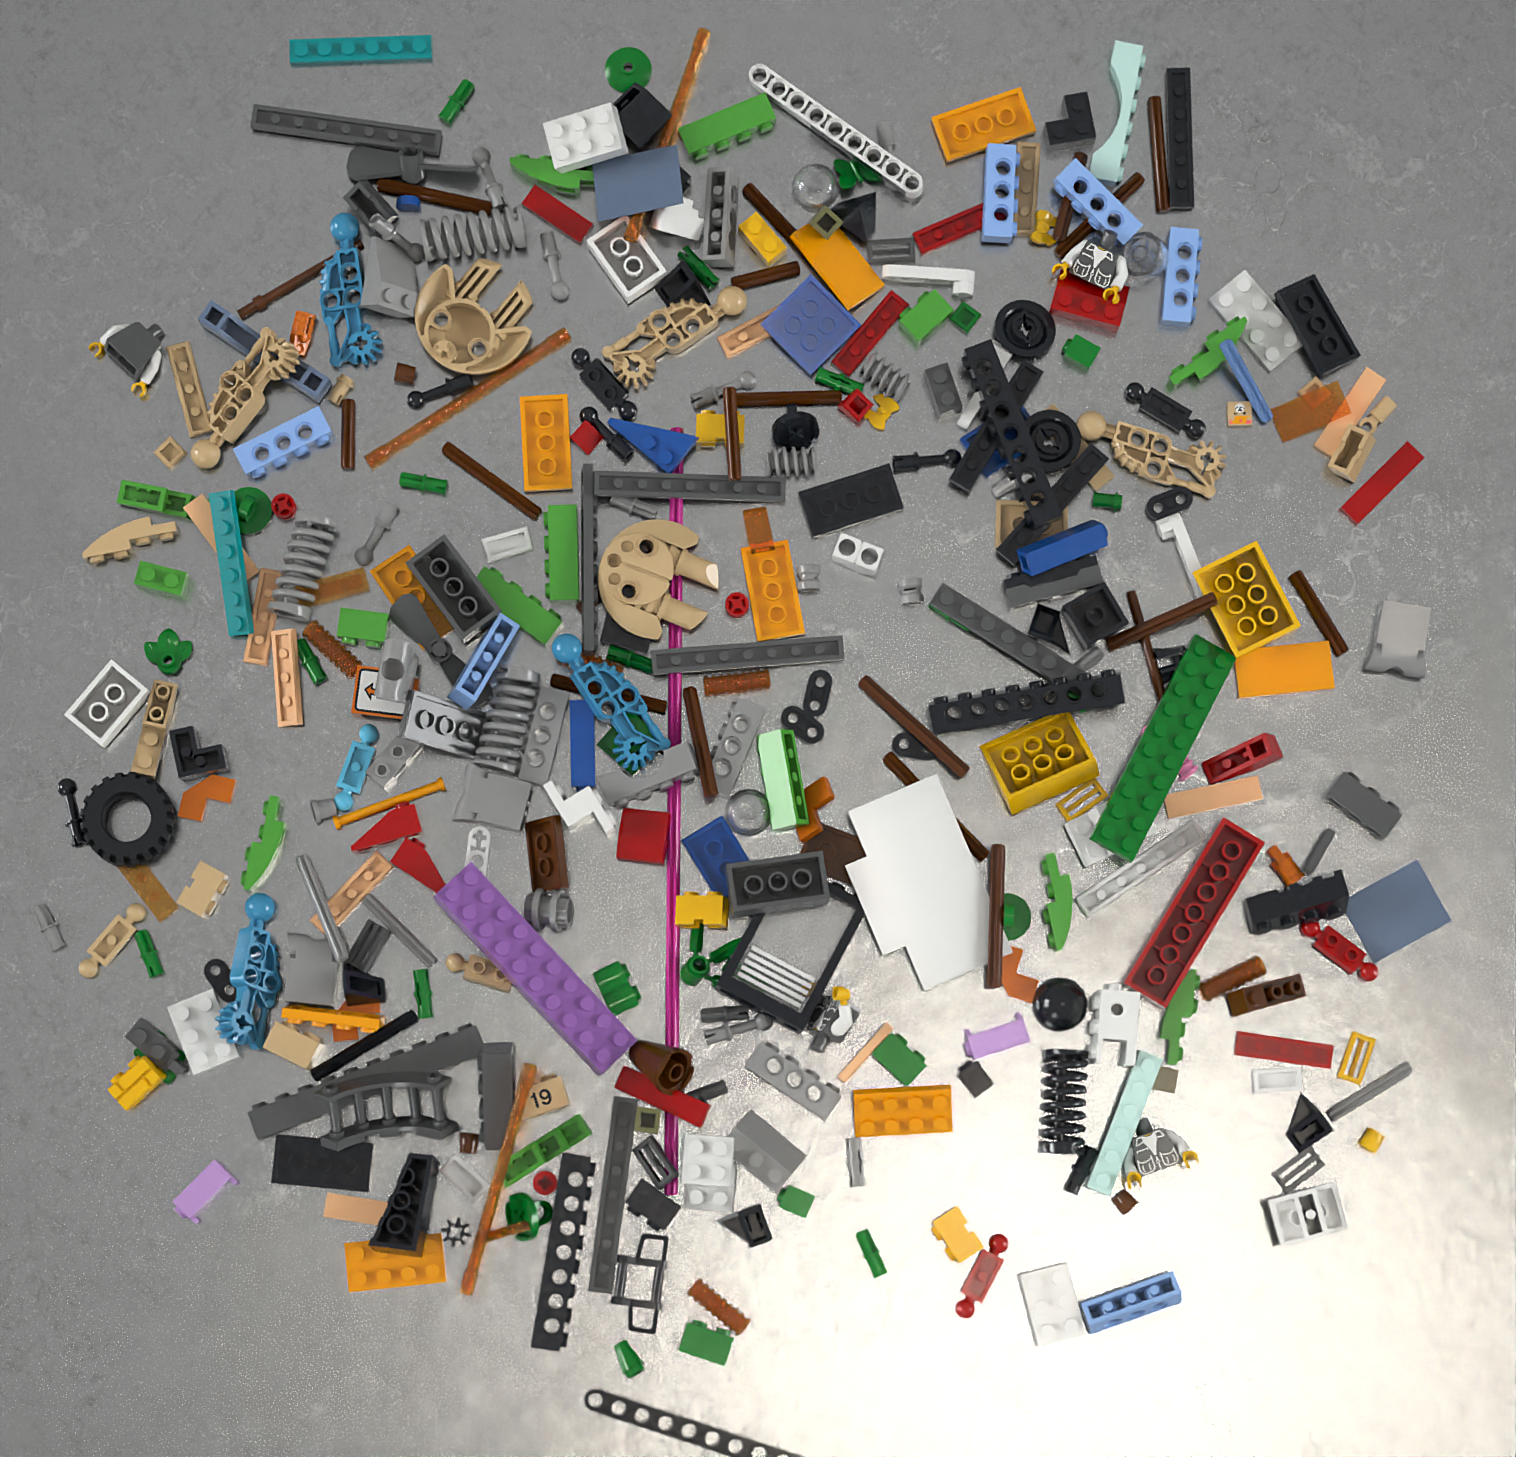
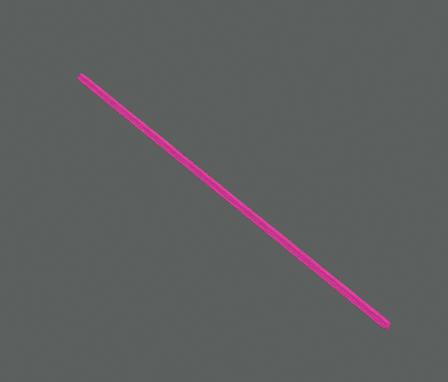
M681 427L670 429L671 431L683 433V428ZM683 460L673 473L683 474ZM670 499L669 521L683 525V499ZM673 575L672 580L669 582L670 597L682 601V575ZM669 622L668 649L682 648V627ZM682 673L668 674V739L671 742L669 748L681 744ZM681 779L673 782L674 786L667 789V812L671 814L672 818L667 835L669 843L667 847L665 1045L679 1047L680 927L675 925L676 895H680ZM665 1112L664 1152L678 1172V1117ZM678 1177L665 1185V1195H677Z

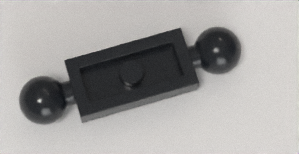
M575 349L572 352L571 360L575 366L584 368L579 374L580 377L610 410L618 406L621 418L625 420L633 419L637 414V406L631 401H625L624 398L629 394L625 387L599 358H595L591 362L590 354L586 349Z
M1132 382L1126 387L1125 394L1129 400L1142 401L1139 407L1141 411L1178 433L1185 427L1188 434L1193 438H1199L1204 435L1206 431L1205 423L1200 419H1189L1193 412L1153 387H1151L1148 394L1144 392L1143 386L1138 382Z

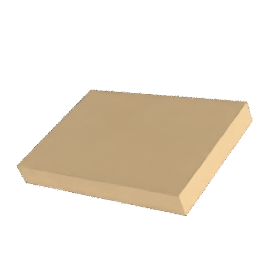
M996 500L995 548H998L1024 519L1023 512L1026 509L1023 502L1019 503L1018 500ZM1031 501L1032 505L1034 506L1039 502ZM1068 506L1062 512L1061 520L1053 522L1037 541L1068 529Z

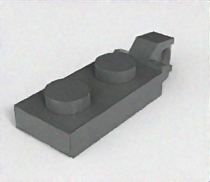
M139 1018L125 1036L126 1039L164 1071L170 1069L178 1076L188 1067L178 1059L181 1055L178 1052L179 1049L144 1018Z

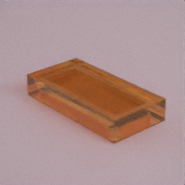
M766 506L742 510L751 554L775 550Z
M523 1221L486 1232L484 1236L487 1243L528 1231L530 1227L528 1222Z

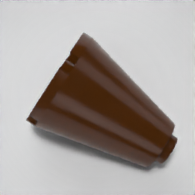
M637 1040L630 1047L629 1059L663 1094L674 1095L672 1092L683 1090L690 1082L694 1073L691 1059L694 1060V1058L686 1049L646 1040Z

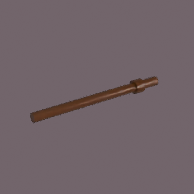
M360 239L354 242L355 247L359 250L364 248ZM333 255L262 296L259 294L254 297L252 302L237 310L238 315L242 319L256 310L261 311L267 307L266 304L320 274L321 269H324L326 265L324 262L332 259Z
M1136 590L1127 592L1135 624L1138 625L1145 622ZM1148 635L1140 639L1159 703L1165 688Z

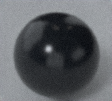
M1055 977L1045 981L1037 989L1033 999V1009L1038 1021L1044 1027L1059 1032L1068 1031L1078 1026L1084 1019L1088 1007L1087 997L1082 987L1074 980L1065 977Z

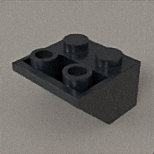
M636 82L613 103L618 111L625 140L638 148L646 144L650 137L673 116L646 88Z

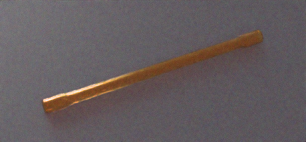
M698 28L692 44V51L670 109L673 116L666 122L657 148L671 145L702 55L711 36V31L708 29ZM646 212L632 215L623 237L624 240L630 243H637Z
M565 327L559 329L547 337L545 341L507 366L501 368L386 444L380 445L365 455V460L372 469L412 440L548 352L557 349L569 341L571 336Z
M524 1063L517 1093L468 1265L464 1271L459 1292L464 1295L471 1296L474 1293L479 1275V1267L529 1092L533 1086L538 1069L536 1065L531 1063Z

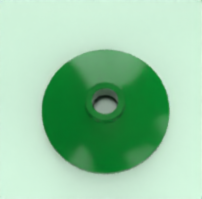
M620 48L614 51L606 61V79L609 85L618 92L624 93L634 82L645 87L651 79V62L647 55L637 48ZM629 64L633 68L631 71H625L624 66Z

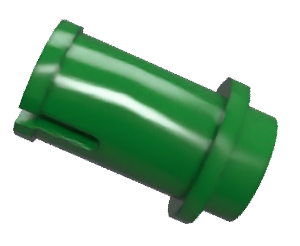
M1094 492L1093 507L1113 508L1116 511V509H1121L1123 495H1118V492L1116 494Z

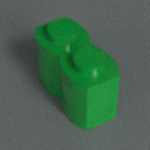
M616 961L592 973L609 1010L615 1017L640 1005L638 1000L642 997L636 985L631 987L627 979L631 974L625 963L620 965L619 961Z

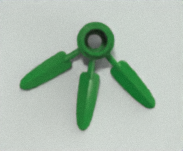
M700 924V929L691 930L689 949L694 951V955L682 966L680 975L682 980L688 985H698L703 979L712 981V986L716 988L721 976L714 975L712 977L707 975L710 971V963L719 964L730 957L741 938L732 940L709 954L710 958L707 959L702 955H698V952H702L704 924Z

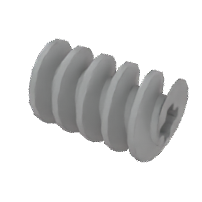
M876 351L867 359L859 374L864 371L862 377L864 380L872 377L870 382L872 386L880 382L878 390L882 391L887 388L886 396L889 397L895 393L894 401L898 402L911 384V382H908L909 374L907 373L900 377L901 368L893 372L894 363L891 362L885 366L886 358L883 357L879 361L876 360L878 355Z
M772 447L770 453L767 450V476L771 477L773 470H775L777 477L781 476L783 470H785L787 477H790L792 470H794L796 477L800 476L802 470H804L806 477H809L811 470L815 474V448L811 447L809 454H807L805 447H801L799 454H797L795 447L791 448L790 453H787L786 447H782L780 453H778L776 447Z

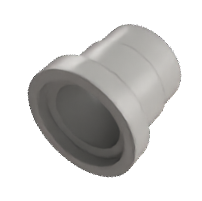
M333 798L316 801V799L310 800L316 824L321 823L322 819L337 815Z

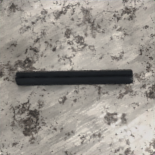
M414 1010L407 1011L382 1026L375 1033L369 1034L311 1069V1076L315 1081L321 1080L419 1020Z

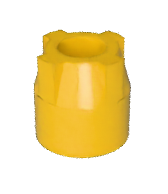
M1368 1127L1359 1145L1376 1154L1385 1136Z

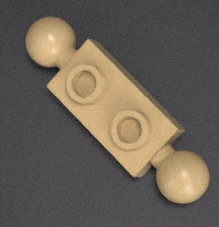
M139 903L129 905L126 910L127 916L125 919L118 914L88 948L87 952L92 957L81 961L78 968L79 973L83 977H94L98 972L99 963L107 967L137 932V929L132 924L142 921L146 915L143 905Z
M452 953L446 958L445 964L447 969L451 972L464 970L463 979L507 993L510 992L511 986H514L489 959L470 954L469 960L465 961L459 953Z

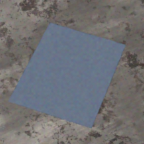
M677 144L592 164L598 222L684 203Z
M1418 860L1350 896L1346 915L1374 963L1452 921Z

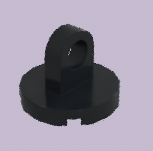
M796 403L786 404L787 413L777 418L772 425L771 433L775 444H780L788 450H791L792 447L798 450L801 447L811 445V441L814 438L815 440L818 438L820 431L816 417L807 412L797 411Z

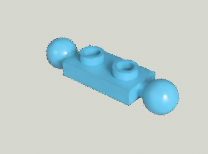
M366 724L361 727L359 731L360 743L352 741L336 786L343 789L334 798L335 806L340 811H347L352 807V792L360 795L367 776L365 771L370 767L376 752V748L370 747V743H373L378 738V729L372 724Z

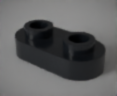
M1186 487L1173 488L1151 497L1147 502L1146 512L1154 520L1183 512L1191 506L1193 495ZM1177 496L1183 497V498H1184V503H1182V504L1177 503V502H1176V497H1177ZM1155 505H1160L1162 507V511L1155 512L1153 507Z
M825 670L814 671L808 680L803 710L813 718L821 717L827 709L832 687V677ZM823 679L825 685L818 687L816 680ZM817 702L819 709L812 710L810 704Z
M788 706L783 710L781 723L786 729L793 730L794 735L806 744L816 745L822 741L824 727L820 722L798 706ZM796 715L798 720L795 723H791L788 717ZM808 730H816L817 735L810 737L807 733Z
M903 732L893 738L892 750L899 757L923 762H931L937 758L932 752L925 753L923 751L925 745L913 734ZM902 740L907 741L909 744L905 749L899 745Z
M212 959L204 967L206 979L223 1001L227 1003L234 1002L237 995L236 988L234 987L232 995H227L226 988L232 986L230 982L231 969L224 961ZM215 966L220 968L218 975L212 974V969Z

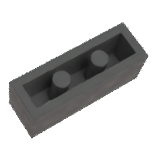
M1344 771L1324 797L1381 840L1385 839L1402 817V814L1398 812L1400 808L1391 801L1386 803L1379 798L1381 794L1370 786L1366 788L1359 783L1361 779L1354 773L1349 772L1347 774Z

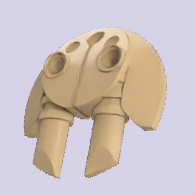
M478 258L459 282H454L453 269L445 264L438 268L422 286L415 306L416 330L426 351L442 366L462 374H487L510 364L526 347L532 331L526 326H514L533 303L531 295L522 280H520L496 311L493 310L489 314L487 310L481 308L476 303L478 294L501 268L502 264ZM438 317H446L448 319L447 324L444 326L436 325L435 321ZM478 345L483 346L485 351L482 355H475L472 352L474 347Z
M653 519L635 523L613 538L602 555L597 581L601 601L610 617L620 627L636 636L659 640L663 632L659 622L661 619L691 630L706 617L709 612L670 597L671 594L666 592L673 575L678 576L679 574L716 590L718 589L717 564L688 552L687 548L696 545L699 536L679 523ZM642 541H646L651 545L650 553L645 554L641 552L639 546ZM623 586H630L633 589L634 594L632 598L623 596Z

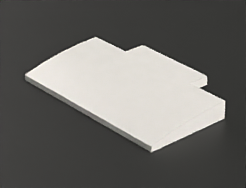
M937 774L848 811L866 857L845 865V868L882 955L905 946L924 991L988 964L990 897ZM1004 930L1002 957L1013 952Z

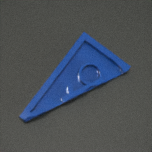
M610 418L607 422L667 473L675 471L699 439L694 435Z

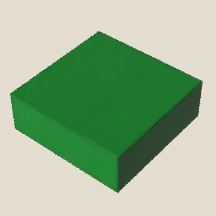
M962 301L948 321L968 335L982 314Z

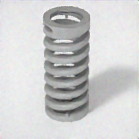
M509 206L504 208V227L498 209L493 208L491 210V227L486 211L480 210L478 214L479 231L472 212H467L466 232L461 215L455 214L453 216L454 236L447 216L441 217V237L435 218L431 217L429 220L420 219L426 262L439 259V257L446 259L449 248L455 258L459 257L461 254V244L464 253L468 256L473 254L474 243L478 253L483 254L486 251V239L492 252L498 250L499 239L503 249L509 250L511 248V234L514 240V248L527 247L521 206L513 207V212Z
M297 511L294 519V524L297 528L292 529L290 532L293 540L287 542L286 548L289 552L283 555L282 559L285 564L279 568V573L282 576L278 577L275 581L279 589L272 591L271 596L275 601H270L267 610L288 619L308 622L312 609L290 601L283 596L295 597L308 602L315 601L314 595L294 589L287 584L300 585L312 590L319 588L318 583L300 578L291 572L304 573L316 578L322 577V571L304 566L295 560L308 561L324 566L327 562L326 559L308 554L299 548H308L324 554H328L330 548L326 545L312 542L302 536H312L331 542L334 536L322 531V528L335 532L338 524L327 517L315 513ZM311 525L318 526V530L311 528Z
M499 664L497 672L500 673L495 677L499 684L492 688L493 694L497 697L489 700V705L493 709L488 710L485 715L491 722H485L482 726L483 731L487 734L479 737V742L483 746L476 749L477 755L474 757L473 764L501 773L515 774L517 761L511 760V763H508L490 754L519 758L520 753L518 751L511 750L494 742L521 746L523 745L522 739L507 735L498 730L524 734L527 729L524 726L514 724L500 717L528 721L530 718L528 714L521 713L504 705L531 709L533 703L506 692L535 696L536 690L521 686L510 680L531 682V686L538 687L541 675L519 666Z

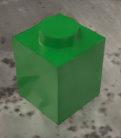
M1076 334L1073 340L1068 338L1062 348V351L1065 352L1063 360L1087 373L1101 348Z
M788 1185L787 1189L781 1188L776 1201L781 1202L779 1208L806 1219L816 1196Z

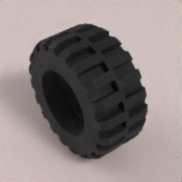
M119 772L115 773V777L109 778L107 776L101 779L103 783L99 786L95 784L91 788L92 793L90 796L86 795L83 801L85 806L80 812L82 817L80 825L86 842L103 860L119 867L125 865L128 868H132L137 864L143 866L149 864L148 860L152 858L156 860L161 856L159 853L163 849L167 850L170 845L169 840L175 834V809L167 793L156 781L154 782L145 775L140 776L136 772H129L128 774ZM127 798H136L147 805L151 814L150 825L147 831L138 839L129 842L119 841L108 832L106 827L107 814L117 802Z

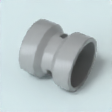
M805 564L797 566V575L801 579L797 583V591L813 592L821 590V582L817 580L820 574V565Z
M920 577L898 580V587L902 592L900 597L901 605H916L924 602V595L920 590L922 586V579Z

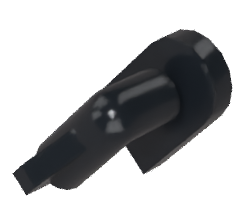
M1179 645L1171 648H1153L1155 658L1158 659L1185 651L1186 648L1185 645ZM1182 655L1171 656L1173 664L1159 668L1163 684L1167 683L1173 676Z

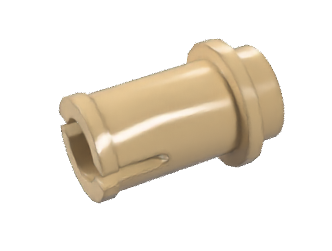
M344 374L336 378V384L326 397L338 406H340L349 388H353L352 383L354 381Z

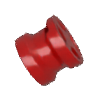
M283 493L273 498L271 509L279 519L289 520L296 514L297 505L290 495Z
M740 592L730 594L725 601L727 614L732 618L739 619L744 617L749 610L748 598Z
M541 1171L533 1179V1187L541 1195H550L557 1189L558 1180L552 1172Z

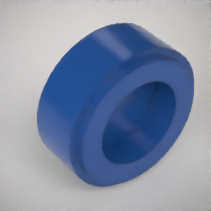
M413 195L399 196L396 199V209L403 212L418 211L420 209V199Z

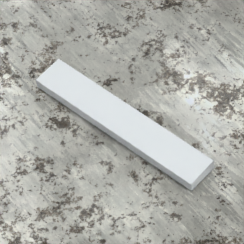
M1193 818L1135 857L1133 862L1126 863L1074 898V900L1088 919L1206 840L1207 836Z

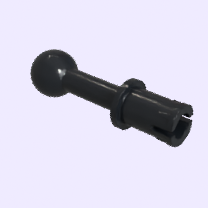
M463 374L452 379L445 378L446 384L423 393L420 391L410 392L406 399L407 404L411 409H421L428 400L449 392L451 396H455L456 392L473 386V379L470 374Z
M587 406L580 411V421L583 423L587 420L608 441L606 444L607 448H612L624 461L629 460L633 456L634 449L621 438L622 435L620 433L614 434L598 419V412L595 408Z
M949 449L941 455L919 456L917 452H914L913 455H894L892 457V464L895 466L893 467L894 471L907 469L919 471L920 466L945 464L949 468H955L962 459V456L956 449Z
M64 778L58 783L57 790L65 799L69 821L65 822V826L69 829L72 847L82 846L81 843L85 845L87 842L84 838V832L81 830L80 823L82 818L78 817L74 799L77 786L72 779Z

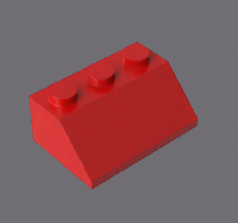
M1060 270L1049 313L1053 316L1117 333L1130 287L1123 286L1122 290L1118 292L1119 302L1113 304V294L1105 301L1103 298L1105 289L1069 273L1070 270H1066L1067 276L1064 280H1059L1060 275L1064 272Z

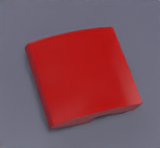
M623 808L616 858L619 860L664 864L669 843L667 835L672 818L669 812Z

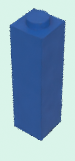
M1091 519L1017 549L1022 571L1034 576L1108 546L1106 527L1101 522Z
M570 700L571 788L576 789V793L587 786L591 789H596L595 715L585 700Z

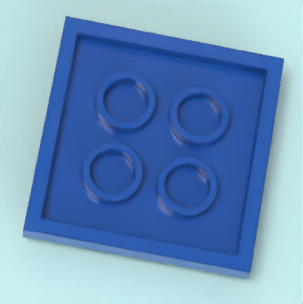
M810 274L760 326L811 376L861 324Z

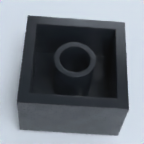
M1105 581L1066 603L1061 608L1085 651L1124 629L1129 624Z

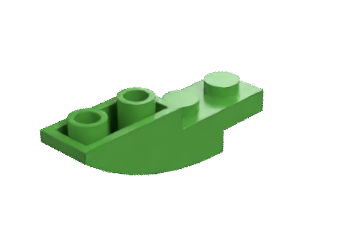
M517 154L515 157H510L509 162L513 170L542 187L580 195L581 185L595 186L593 167L586 168V170L575 169L561 174L554 169L551 156L542 155L539 158H530L529 155Z
M1237 316L1226 323L1228 327L1223 331L1219 332L1217 329L1206 336L1207 341L1204 344L1208 352L1200 351L1191 358L1193 362L1187 366L1181 364L1171 371L1173 375L1169 379L1174 387L1194 374L1200 382L1212 374L1226 360L1219 347L1220 343L1230 339L1236 347L1246 328V317L1244 316L1240 319Z
M270 795L269 801L264 802L263 815H266L265 824L260 825L258 836L259 839H262V842H252L251 847L246 848L245 861H248L247 871L243 870L241 885H244V890L247 892H251L269 872L280 851L285 836L287 824L278 821L282 799L277 796Z
M1055 852L1045 854L1044 860L1041 861L1043 875L1048 874L1050 883L1046 885L1049 899L1053 898L1054 902L1045 905L1046 910H1042L1044 923L1050 926L1051 933L1047 934L1050 948L1054 947L1056 953L1063 949L1068 936L1072 918L1073 897L1070 874L1060 876Z
M1197 969L1188 971L1164 1011L1158 1040L1168 1041L1165 1065L1177 1066L1178 1061H1182L1183 1047H1180L1179 1044L1180 1037H1184L1186 1023L1182 1022V1018L1190 1019L1192 1014L1197 1013L1198 1000L1194 999V991L1199 990L1200 975H1196Z

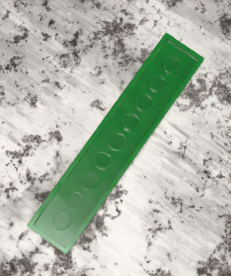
M1198 634L1193 635L1089 837L1090 840L1129 863L1134 861L1236 661L1235 656Z

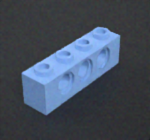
M987 144L985 150L981 242L1010 243L1012 236L1017 234V222H1013V213L1018 211V199H1014V190L1019 188V176H1015V167L1020 165V153H1016V145ZM1003 166L1008 170V174H999L996 168ZM1002 189L1007 193V197L1000 198L996 195L995 191ZM1001 212L1006 216V220L999 221L995 218L994 214Z
M1076 158L1052 181L1055 184L1054 189L1061 196L1064 197L1066 195L1072 201L1071 206L1078 213L1081 214L1083 212L1089 218L1088 222L1094 229H1100L1102 232L1105 229L1116 232L1118 236L1114 245L1119 248L1143 226ZM1074 183H1081L1084 186L1083 194L1075 192L1073 188ZM1091 200H1098L1101 203V210L1096 211L1092 209L1090 205ZM1109 216H1113L1118 220L1117 227H1111L1108 224L1107 219Z
M1170 227L1160 325L1189 327L1191 321H1195L1196 307L1192 306L1193 297L1197 298L1198 283L1194 282L1195 274L1199 275L1201 263L1200 260L1196 259L1197 251H1201L1203 237H1199V229ZM1182 249L1187 250L1190 257L1182 259L1178 255V251ZM1176 274H1186L1188 277V281H1178L1176 278ZM1174 297H1184L1186 304L1177 305L1174 302Z
M319 406L233 448V451L247 478L253 477L255 479L266 473L265 470L272 466L277 468L288 462L287 459L294 455L300 457L309 451L308 448L316 444L317 446H322L328 443L330 437L334 435ZM305 428L312 430L311 436L307 439L300 437V432ZM283 439H288L291 442L290 446L284 450L279 449V442ZM267 450L269 451V456L265 460H258V452Z
M502 613L489 624L447 698L466 710L476 702L519 629V624Z
M1171 1271L1081 1303V1314L1089 1334L1092 1335L1182 1303V1292L1174 1272Z

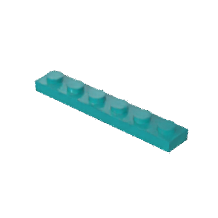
M432 36L289 39L290 65L432 60Z
M234 490L209 493L229 636L254 633L235 493Z

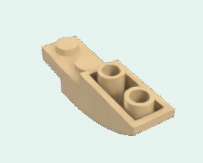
M150 517L136 519L102 535L82 555L86 562L90 561V564L102 563L105 561L104 558L109 557L124 559L128 557V554L134 553L132 543L141 546L150 544V540L159 538L160 541L174 539V535H179L178 525L175 521L153 525V520Z
M154 679L130 772H136L140 776L145 775L155 779L159 762L162 760L178 684Z

